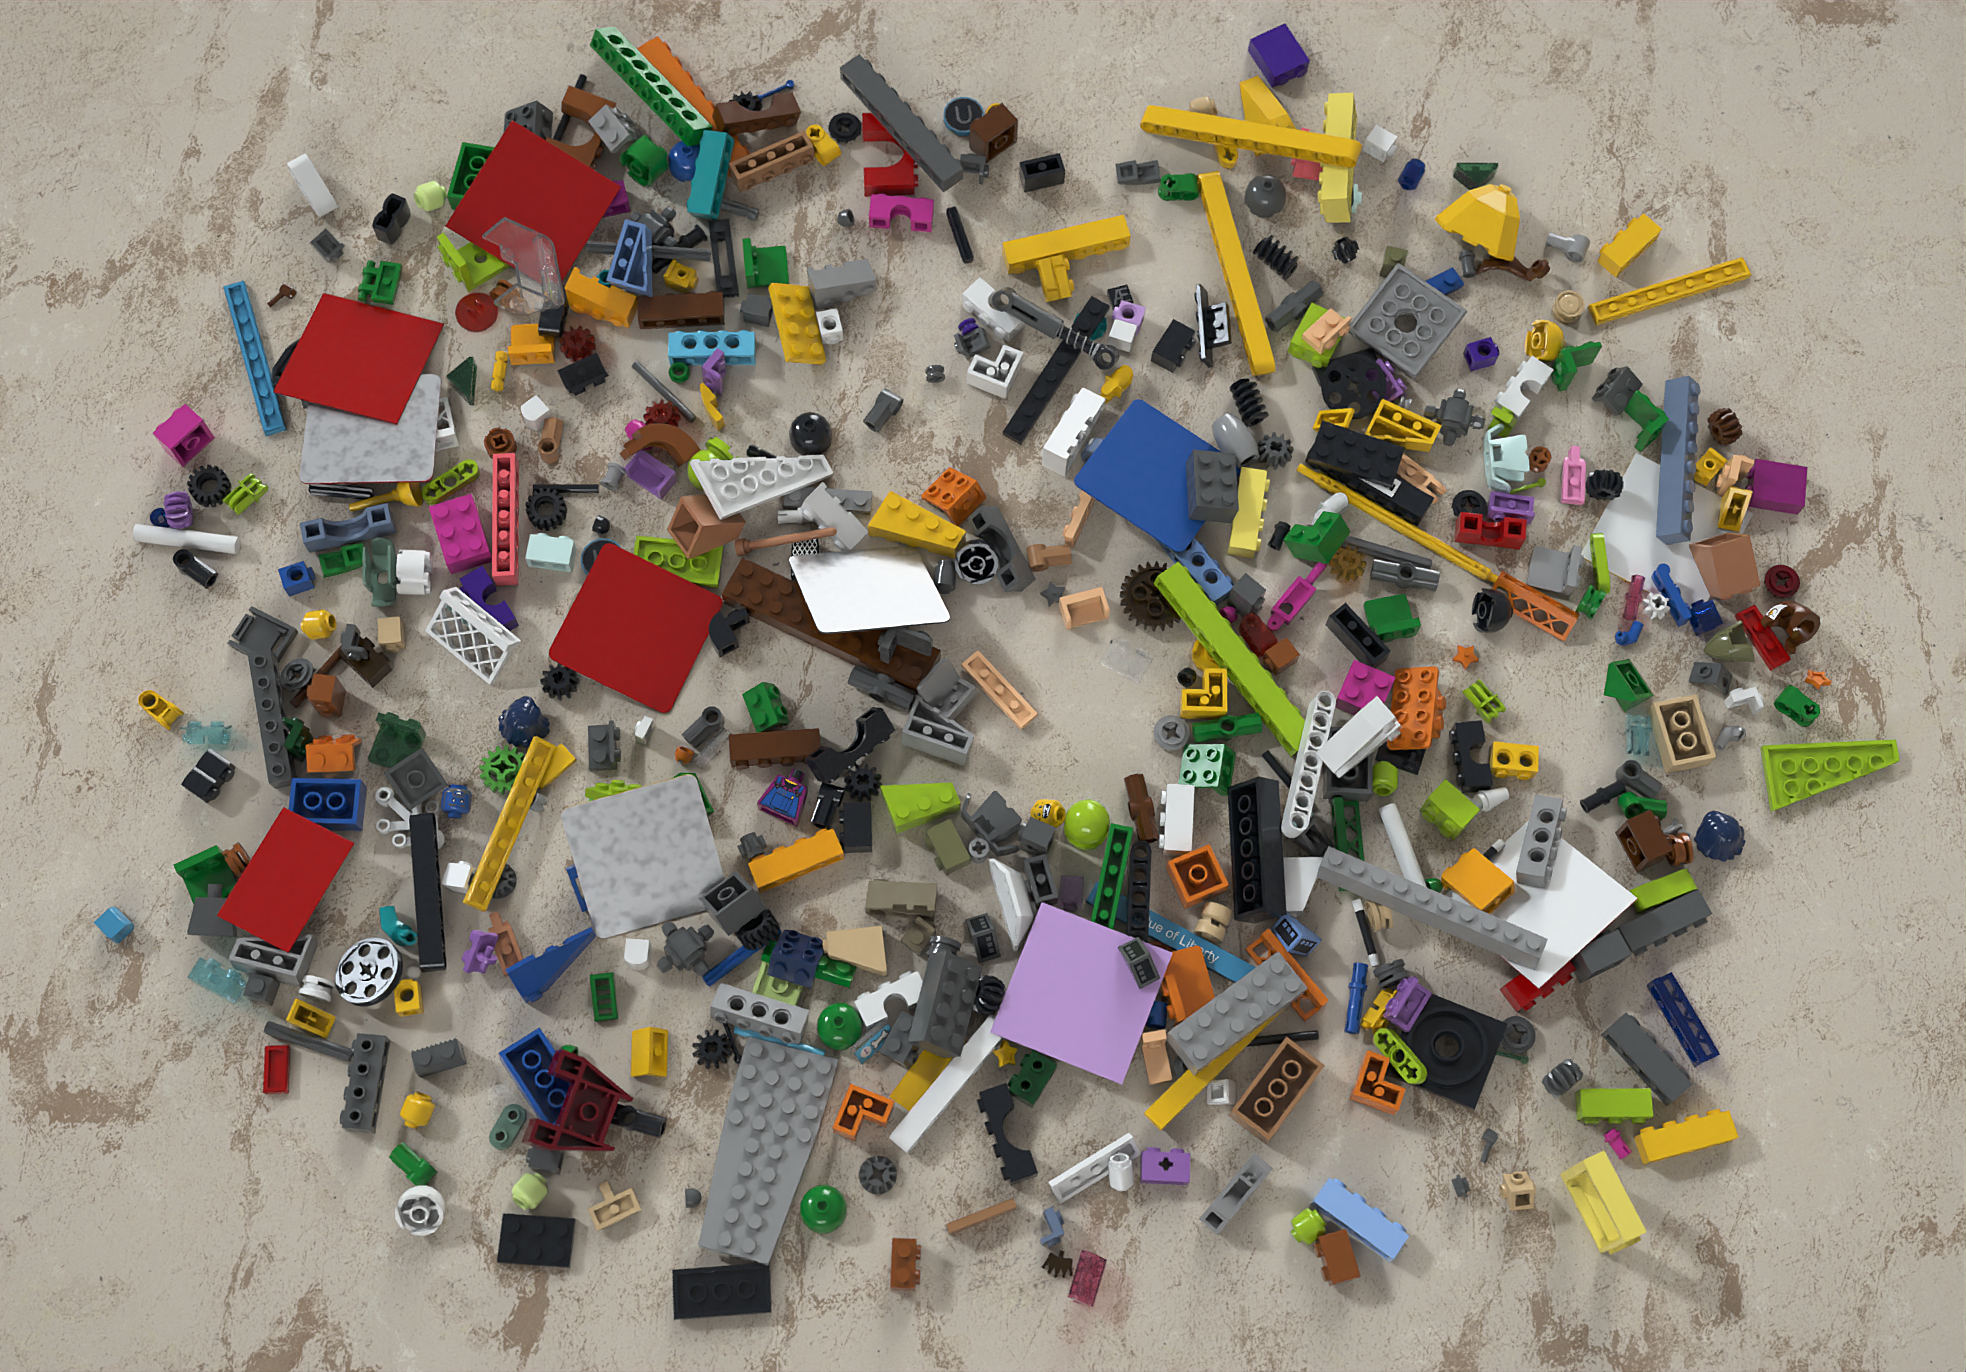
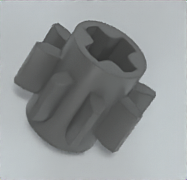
M752 832L740 839L741 844L738 845V849L742 858L748 857L749 861H751L754 857L765 854L763 849L767 848V845L762 835L757 837L756 833Z

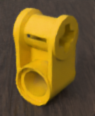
M810 125L806 129V134L814 147V156L822 166H826L841 156L842 153L838 144L830 138L820 125Z
M143 691L138 697V703L141 708L168 731H170L173 722L184 714L177 706L165 700L155 691ZM156 699L154 705L147 707V703L150 700Z

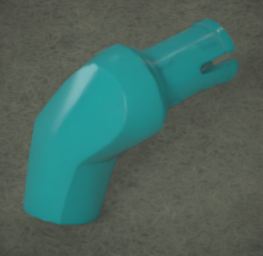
M394 906L379 908L381 929L395 944L410 946L417 942V939H414V937H417L416 932L398 920Z

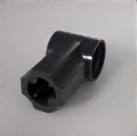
M181 549L175 552L173 562L181 574L187 575L205 589L211 587L216 582L218 573L193 556L189 550ZM190 559L188 564L181 565L184 560Z
M822 782L817 796L818 802L811 820L812 825L820 829L827 828L830 830L836 809L841 805L845 788Z

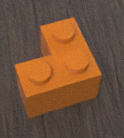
M1367 1050L1362 1057L1349 1099L1395 1115L1400 1109L1406 1088L1384 1081L1390 1058Z
M850 1083L833 1124V1132L855 1141L864 1119L887 1127L895 1107V1101Z

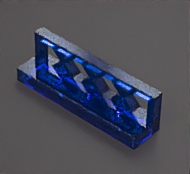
M1672 972L1658 977L1646 985L1694 1068L1720 1055ZM1666 980H1669L1673 987L1672 995L1664 984ZM1676 1002L1682 1003L1684 1005V1016L1681 1013ZM1687 1022L1693 1023L1697 1027L1696 1036ZM1700 1043L1706 1044L1711 1054L1706 1055Z

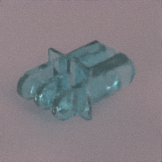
M1627 713L1626 731L1624 732V734H1627L1626 754H1631L1633 750L1634 755H1640L1642 751L1643 756H1649L1650 731L1652 730L1650 715L1641 717L1640 714L1631 716V713Z

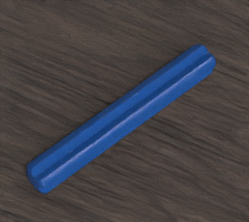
M781 929L778 930V935H774L775 938L782 933ZM741 946L710 969L702 977L704 982L708 986L713 985L760 949L756 947L752 951Z

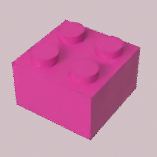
M186 404L181 408H177L172 413V416L159 424L152 433L164 451L182 467L215 438L204 420Z
M1353 660L1336 699L1335 707L1355 716L1376 696L1384 704L1395 677L1357 660Z

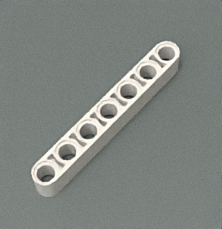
M1329 691L1318 693L1308 706L1281 824V830L1288 838H1296L1309 825L1323 760L1316 752L1328 740L1336 704L1334 695ZM1301 781L1305 782L1307 787H1305ZM1296 801L1300 802L1303 808L1300 807ZM1292 822H1295L1298 828L1294 827Z
M990 1015L963 1047L961 1057H955L890 1135L889 1139L907 1154L915 1147L991 1055L992 1051L1004 1039L990 1033L996 1018L995 1015Z

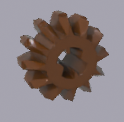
M1730 408L1718 409L1707 418L1710 434L1713 435L1714 440H1717L1720 445L1732 444L1740 439L1742 435L1740 419L1736 417V413L1732 412Z

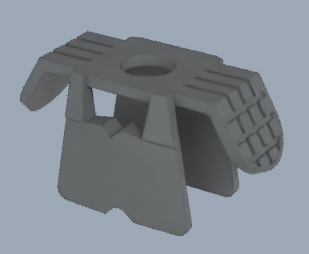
M993 791L971 817L967 813L972 794L968 793L961 810V818L969 825L970 829L978 838L988 842L989 849L996 857L1018 852L1020 850L1018 845L998 847L996 844L1018 832L1021 828L1022 818L1013 808L1006 806V800L997 791Z

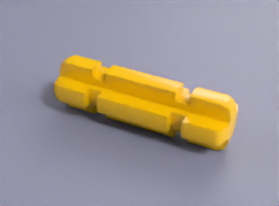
M503 350L495 353L496 362H494L492 379L494 380L491 381V389L496 392L504 389L503 380H505L507 363L505 362L508 361V353Z

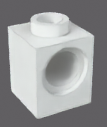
M1376 125L1366 138L1363 151L1384 163L1388 156L1392 157L1397 149L1395 145L1397 136Z
M837 308L816 312L822 343L836 344L842 341L843 330ZM829 326L834 327L832 330H827L826 328Z

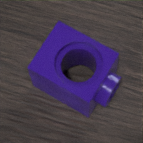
M1491 337L1466 345L1463 355L1470 371L1495 365L1499 356V348L1497 344L1493 343ZM1479 352H1484L1487 356H1483Z

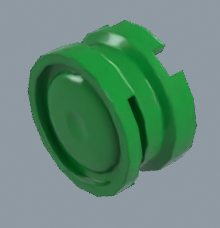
M1590 584L1577 606L1576 612L1579 613L1580 611L1586 614L1587 618L1592 619L1606 592L1594 590L1593 585Z

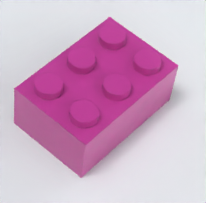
M472 494L429 506L442 553L451 575L492 562V554Z

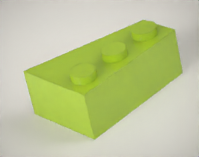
M952 782L880 786L882 798L897 834L960 811L961 803Z

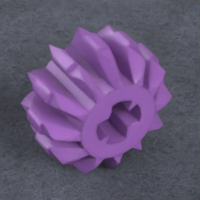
M176 491L165 495L163 502L164 511L169 526L172 529H181L192 525L194 516L188 494Z

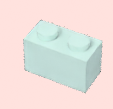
M544 533L530 534L525 559L528 567L572 572L577 547L574 540L566 536L556 538Z

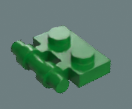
M368 260L366 267L362 271L363 280L362 284H359L358 300L366 302L367 296L372 294L371 299L373 302L394 305L403 270L402 264L380 261L379 268H375L376 263ZM376 277L375 284L370 285L372 278Z

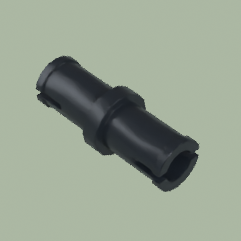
M1618 779L1605 788H1598L1596 793L1580 800V805L1586 813H1589V811L1602 804H1609L1611 799L1627 791L1626 787Z

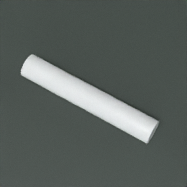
M136 524L133 528V540L137 542L238 554L241 546L240 537L142 524Z
M1392 803L1381 807L1379 813L1404 878L1427 888L1396 804Z

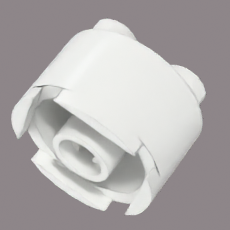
M399 550L396 577H398L400 584H396L397 593L410 595L431 594V581H429V573H432L431 553L424 550Z

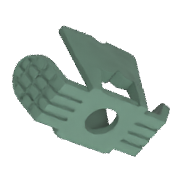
M377 537L371 544L373 563L366 547H363L362 558L363 585L368 591L373 593V601L371 602L373 607L389 606L396 603V584H400L398 577H396L397 556L394 544L387 537ZM382 572H388V583L381 584L377 580L378 575Z

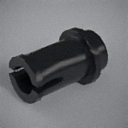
M1283 521L1275 524V531L1267 544L1270 548L1277 549L1278 551H1280L1284 538L1291 528L1289 524Z

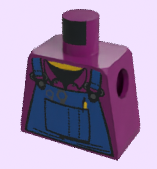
M793 768L789 778L777 775L758 800V810L798 827L808 795L807 787L801 784L805 773Z

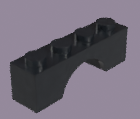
M872 707L856 719L857 731L855 739L845 750L838 752L831 747L821 746L804 759L817 781L825 783L834 782L839 778V774L842 771L854 767L859 758L869 755L873 752V747L886 742L890 738V734L895 731V728L883 708Z
M1007 1083L979 1092L980 1099L976 1100L980 1113L985 1112L988 1121L984 1122L988 1136L993 1135L996 1144H993L992 1148L996 1159L1001 1158L1003 1167H1000L1003 1180H1008L1011 1186L1037 1177L1038 1172L1030 1150L1014 1147L1008 1142L1003 1132V1122L1006 1116L1014 1109V1103Z

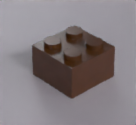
M1003 103L997 107L990 108L987 114L981 118H976L971 123L969 148L977 156H985L986 163H988L1017 142L1018 119Z
M1651 810L1626 820L1615 832L1636 873L1660 863L1673 851L1670 838L1664 835L1659 818L1653 815Z

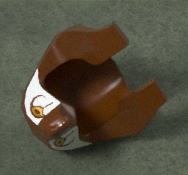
M1789 600L1771 607L1761 619V625L1764 628L1766 626L1780 627L1786 632L1789 638L1785 641V650L1790 655L1795 654L1796 647L1812 639L1821 625L1820 617L1810 608Z

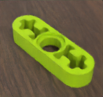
M466 459L426 484L421 491L424 501L429 505L439 504L476 480L480 475L477 463L474 460ZM467 467L473 470L471 474H469V472H466L465 469ZM457 473H460V475L463 477L462 480H460V477ZM448 478H455L457 480L456 484L452 487H447L445 481ZM441 484L444 492L441 491L438 485ZM433 491L436 496L432 497L429 495V492Z
M1591 533L1590 551L1595 589L1609 594L1611 586L1604 534Z
M1387 1028L1378 1029L1374 1034L1376 1047L1384 1056L1390 1058L1389 1062L1406 1082L1410 1084L1423 1083L1427 1077V1070L1421 1061L1394 1030ZM1384 1035H1388L1387 1041L1390 1044L1383 1043L1385 1041V1038L1383 1037ZM1400 1049L1405 1054L1404 1060L1401 1063L1396 1060V1053ZM1410 1068L1417 1069V1077H1412L1414 1072Z

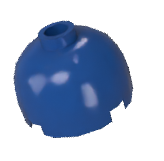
M681 140L671 148L668 155V165L670 173L675 179L680 182L692 180L696 170L695 161L699 156V145L687 146Z

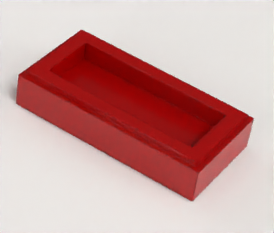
M290 1045L265 1046L264 1094L289 1093Z

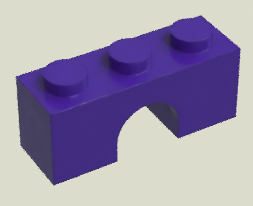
M483 566L459 579L462 587L459 588L460 591L506 629L511 631L519 626L505 600L497 605L486 604L487 598L497 590Z

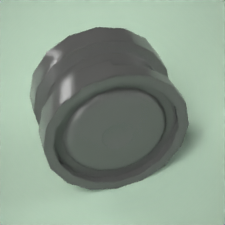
M931 936L929 940L931 946L926 952V956L929 958L931 953L948 951L957 956V952L961 949V943L948 937Z
M1403 959L1384 964L1373 971L1374 976L1380 981L1378 983L1380 989L1392 987L1399 984L1402 979L1410 977L1409 972L1404 969L1405 963Z

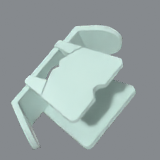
M1501 423L1489 429L1483 438L1485 476L1488 488L1496 492L1509 494L1511 487L1503 480L1524 481V472H1528L1530 469L1529 457L1525 454L1528 448L1525 435L1491 440V438L1504 429L1505 426ZM1493 446H1501V448L1493 449Z

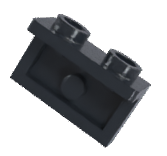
M597 353L557 370L567 393L573 392L574 396L585 392V386L592 383L594 387L605 383V377L609 376Z

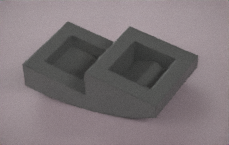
M1136 160L1115 164L1118 184L1144 185L1159 183L1161 180L1158 160L1137 164Z

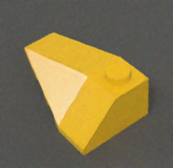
M1258 75L1239 83L1245 115L1244 121L1296 129L1288 113ZM1253 151L1256 157L1266 154Z

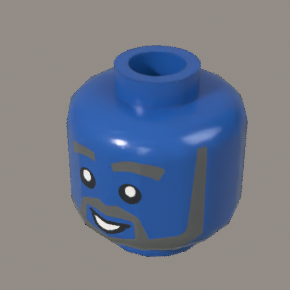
M452 784L449 785V788L442 791L441 810L448 813V818L461 819L462 815L470 812L472 793L467 790V786Z

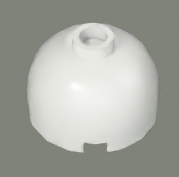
M427 1185L412 1187L400 1197L395 1209V1219L403 1230L406 1228L412 1231L411 1234L413 1235L431 1234L438 1229V1226L443 1221L445 1201L441 1194Z

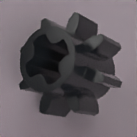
M1343 237L1334 243L1335 246L1333 247L1332 254L1335 260L1339 259L1342 263H1348L1357 257L1356 254L1359 247L1356 240L1352 241L1349 237Z

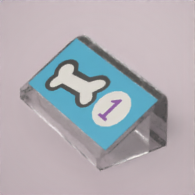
M883 1019L850 1047V1054L860 1065H864L880 1051L892 1029L889 1022Z

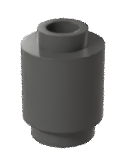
M940 560L938 565L935 566L933 583L940 594H949L955 590L957 572L953 561Z

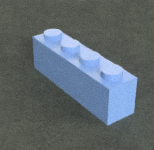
M1329 1178L1317 1193L1311 1205L1346 1229L1389 1262L1392 1261L1409 1237L1405 1233L1406 1229L1397 1222L1391 1223L1385 1218L1386 1214L1376 1207L1372 1209L1365 1204L1366 1200L1357 1193L1351 1194L1345 1189L1346 1185L1340 1180Z

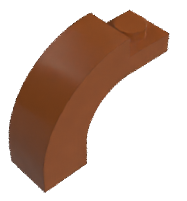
M657 423L643 426L631 435L633 439L623 445L625 449L619 454L625 461L644 448L657 447L666 451L679 468L688 462L693 455L701 451V449L683 430L672 425Z

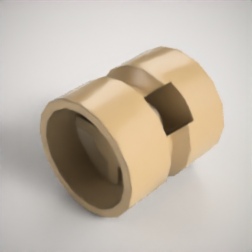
M1205 902L1200 914L1203 919L1198 920L1194 934L1208 942L1222 943L1226 932L1224 926H1228L1233 912L1221 904Z

